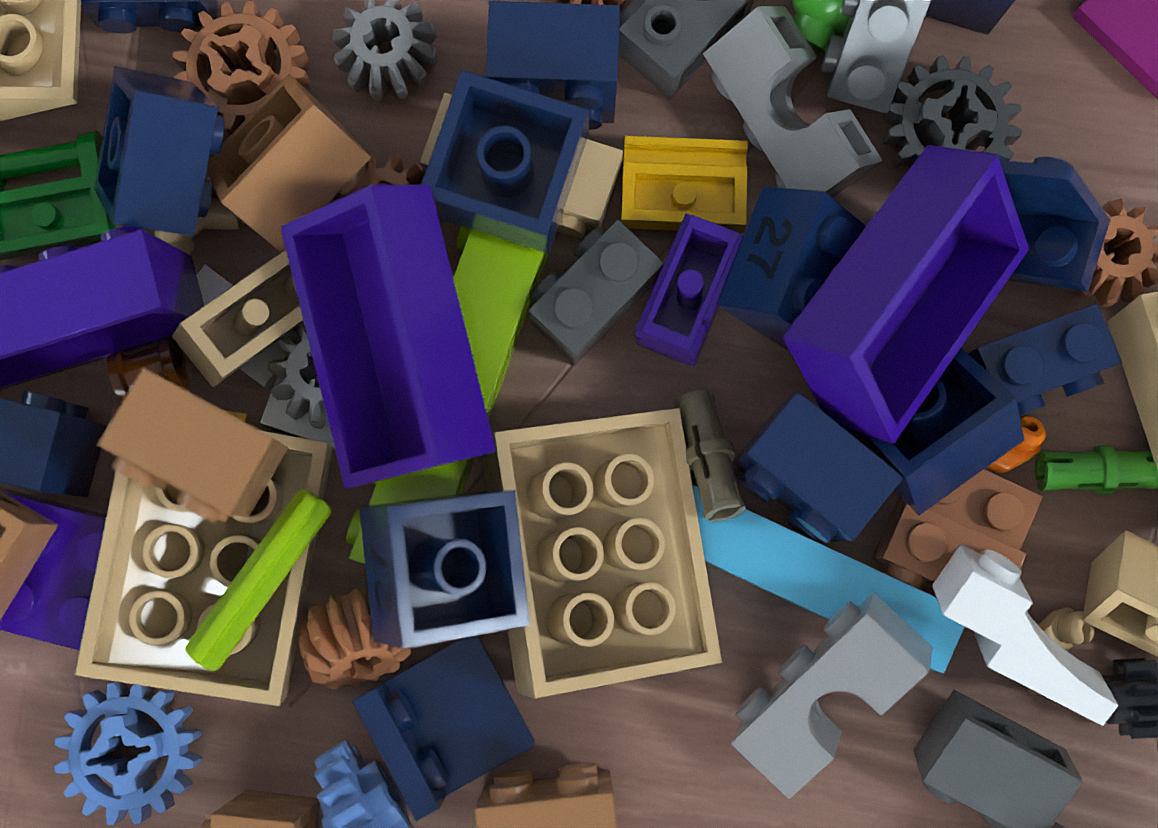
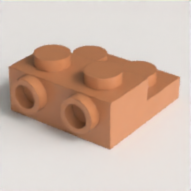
M984 469L919 516L899 495L872 558L889 566L886 575L919 590H922L924 583L933 585L960 544L981 555L987 549L993 550L1008 558L1021 569L1027 554L1020 551L1043 496Z

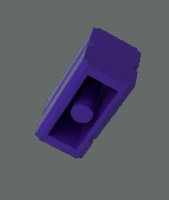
M685 214L636 327L638 345L688 366L695 367L720 308L717 303L743 239L740 233L692 214Z

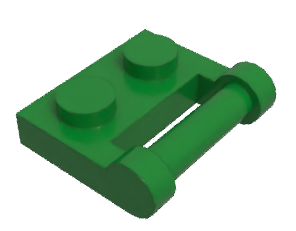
M99 131L80 133L77 135L76 141L0 155V261L39 254L45 250L60 246L76 247L101 242L100 236L103 233L116 228V224L112 223L94 191L103 138ZM80 166L81 177L4 190L7 179Z

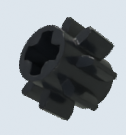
M1145 658L1114 659L1113 667L1115 674L1102 675L1119 706L1106 723L1119 724V734L1121 736L1130 735L1131 739L1158 738V662L1156 660H1145Z

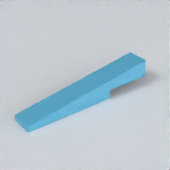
M692 484L705 562L827 620H830L847 602L851 601L859 607L874 592L933 647L930 670L944 674L965 626L944 616L936 597L747 509L735 518L720 522H710L709 519L706 520L704 518V508L699 489Z

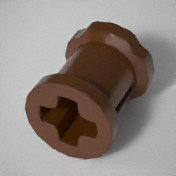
M171 336L162 338L157 347L126 356L122 352L117 351L110 353L107 357L109 378L121 404L143 368L183 390H189L190 379L186 362L178 343Z

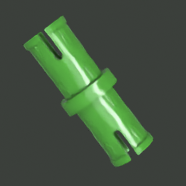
M1111 445L1095 446L1093 451H1040L1036 456L1035 479L1041 480L1037 484L1040 491L1081 489L1093 490L1096 495H1113L1115 489H1158V470L1151 450L1116 451Z

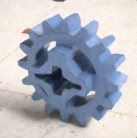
M113 682L107 684L106 695L96 690L82 697L88 711L77 709L67 712L64 719L74 728V731L71 734L55 738L54 745L68 750V759L55 765L54 770L55 773L72 774L74 781L63 792L66 798L81 792L87 797L82 814L89 816L105 807L106 823L114 825L123 820L129 811L130 818L135 825L150 818L152 808L161 814L174 806L175 802L171 792L182 794L191 788L193 782L183 773V770L192 769L200 765L202 757L196 753L189 752L188 744L202 737V731L199 729L186 730L183 721L193 712L190 705L177 710H173L169 706L174 697V690L164 689L151 696L152 687L133 684L129 692L126 683ZM144 712L154 718L163 730L147 721ZM100 723L102 733L94 746L91 747L93 734ZM123 744L125 746L135 745L136 748L150 746L151 748L138 754L136 758L133 756L123 757L122 754L115 756L108 754L121 748ZM168 755L165 771L159 781L153 786L152 782L157 780L155 768L161 758ZM100 777L111 783L112 788L104 783Z
M348 740L333 747L314 760L318 768L314 772L315 777L324 789V791L317 795L322 806L324 818L321 819L324 828H413L406 810L407 804L397 785L386 774L378 760L371 763L368 758L363 760L356 745L351 747Z

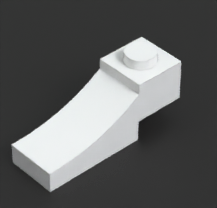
M960 544L932 585L943 615L976 632L974 636L987 667L1103 726L1119 705L1099 671L1064 650L1030 617L1027 610L1033 602L1019 577L1021 570L1008 558L993 550L987 549L981 555Z

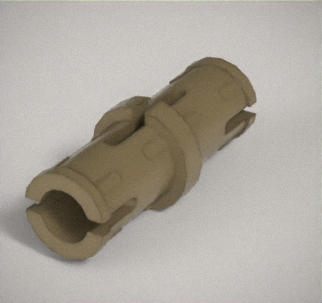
M697 390L679 397L675 401L674 406L680 409L683 433L688 448L686 450V462L689 464L690 471L695 474L704 508V518L706 520L709 519L710 522H720L741 515L746 507L741 499L731 464L736 454L732 442L724 438L714 404V394H710V391Z

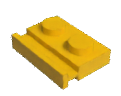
M625 136L621 223L628 229L678 231L685 214H692L743 234L747 225L746 153L748 141Z

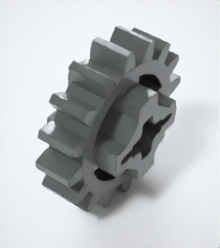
M944 56L936 58L930 67V73L920 64L914 67L907 77L909 83L899 82L893 97L896 103L891 104L887 114L883 113L882 120L896 125L889 129L882 138L885 145H899L901 149L892 161L893 165L898 167L908 162L913 165L927 145L973 151L982 146L985 147L983 152L1000 155L1009 161L1014 153L1007 145H1012L1022 135L1020 128L1008 124L1009 121L1013 120L1022 111L1020 104H1005L1003 97L1011 89V84L1005 82L994 87L989 82L994 67L988 64L979 74L971 72V61L968 56H963L954 69H950ZM944 89L943 95L939 99L927 97L923 103L917 102L927 93ZM949 111H950V116H949V118L952 119V122H951V120H949V119H947V118H944L945 115H946ZM951 126H952V129H954V130H956V131H959L958 134H957L954 138H953V133H954V131H951Z

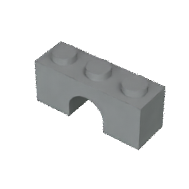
M757 6L703 53L713 70L711 77L714 85L724 97L732 100L745 121L743 128L746 136L757 149L764 151L776 170L775 178L779 188L824 191L833 198L883 162L850 109L825 113L812 124L803 121L794 110L791 100L793 82L799 72L814 61L817 56L785 6Z
M874 592L859 607L851 601L843 605L823 628L828 636L813 651L807 645L801 646L779 670V674L783 679L769 693L763 687L756 689L743 702L735 714L741 722L731 745L788 799L794 796L828 765L836 754L842 730L823 713L818 703L819 697L833 691L850 692L862 698L879 715H882L930 670L933 647Z

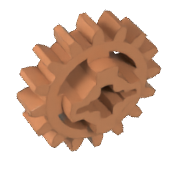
M247 0L242 13L238 14L234 12L228 1L221 2L222 17L215 20L205 11L198 14L199 19L204 27L198 33L186 28L181 32L190 45L189 50L173 51L172 58L182 69L186 70L176 74L173 78L194 83L218 106L217 115L223 116L224 129L230 136L288 74L295 78L304 88L311 85V80L306 71L300 69V67L310 63V57L304 46L298 45L301 38L293 24L283 26L284 22L279 12L274 8L268 10L261 18L259 9L255 2ZM276 47L279 49L281 58L279 75L275 74L271 67L277 58L273 52ZM206 64L210 65L212 74L207 80V84L210 86L209 91L205 84ZM227 64L233 66L236 70L232 72ZM253 66L258 75L254 74L248 69H250ZM240 67V68L245 69V70H248V71L245 72V71H243V70H241V69H237V68Z

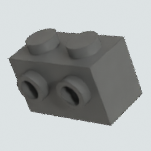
M633 0L620 16L618 54L671 99L706 61L703 53L750 13L754 0Z
M843 0L840 14L850 16L841 36L831 34L820 71L830 73L827 97L887 114L931 0Z
M619 220L606 232L600 227L592 230L575 249L573 255L578 260L562 277L556 271L549 274L529 297L535 303L528 310L531 324L574 365L656 283L664 265V262Z
M955 689L913 749L922 782L934 796L949 804H956L957 801L964 803L979 811L982 818L994 828H1050L1083 782L1065 748Z

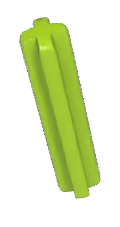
M305 489L297 491L187 643L185 652L194 662L212 671L222 666L330 516L332 508L328 503L311 491Z

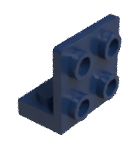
M998 155L1029 247V251L1008 281L1088 292L1109 227V217L1070 163L1053 157H1037L1033 163L1008 161L1006 158Z
M478 635L464 637L352 701L415 821L439 809L447 795L532 748L535 742L529 727Z

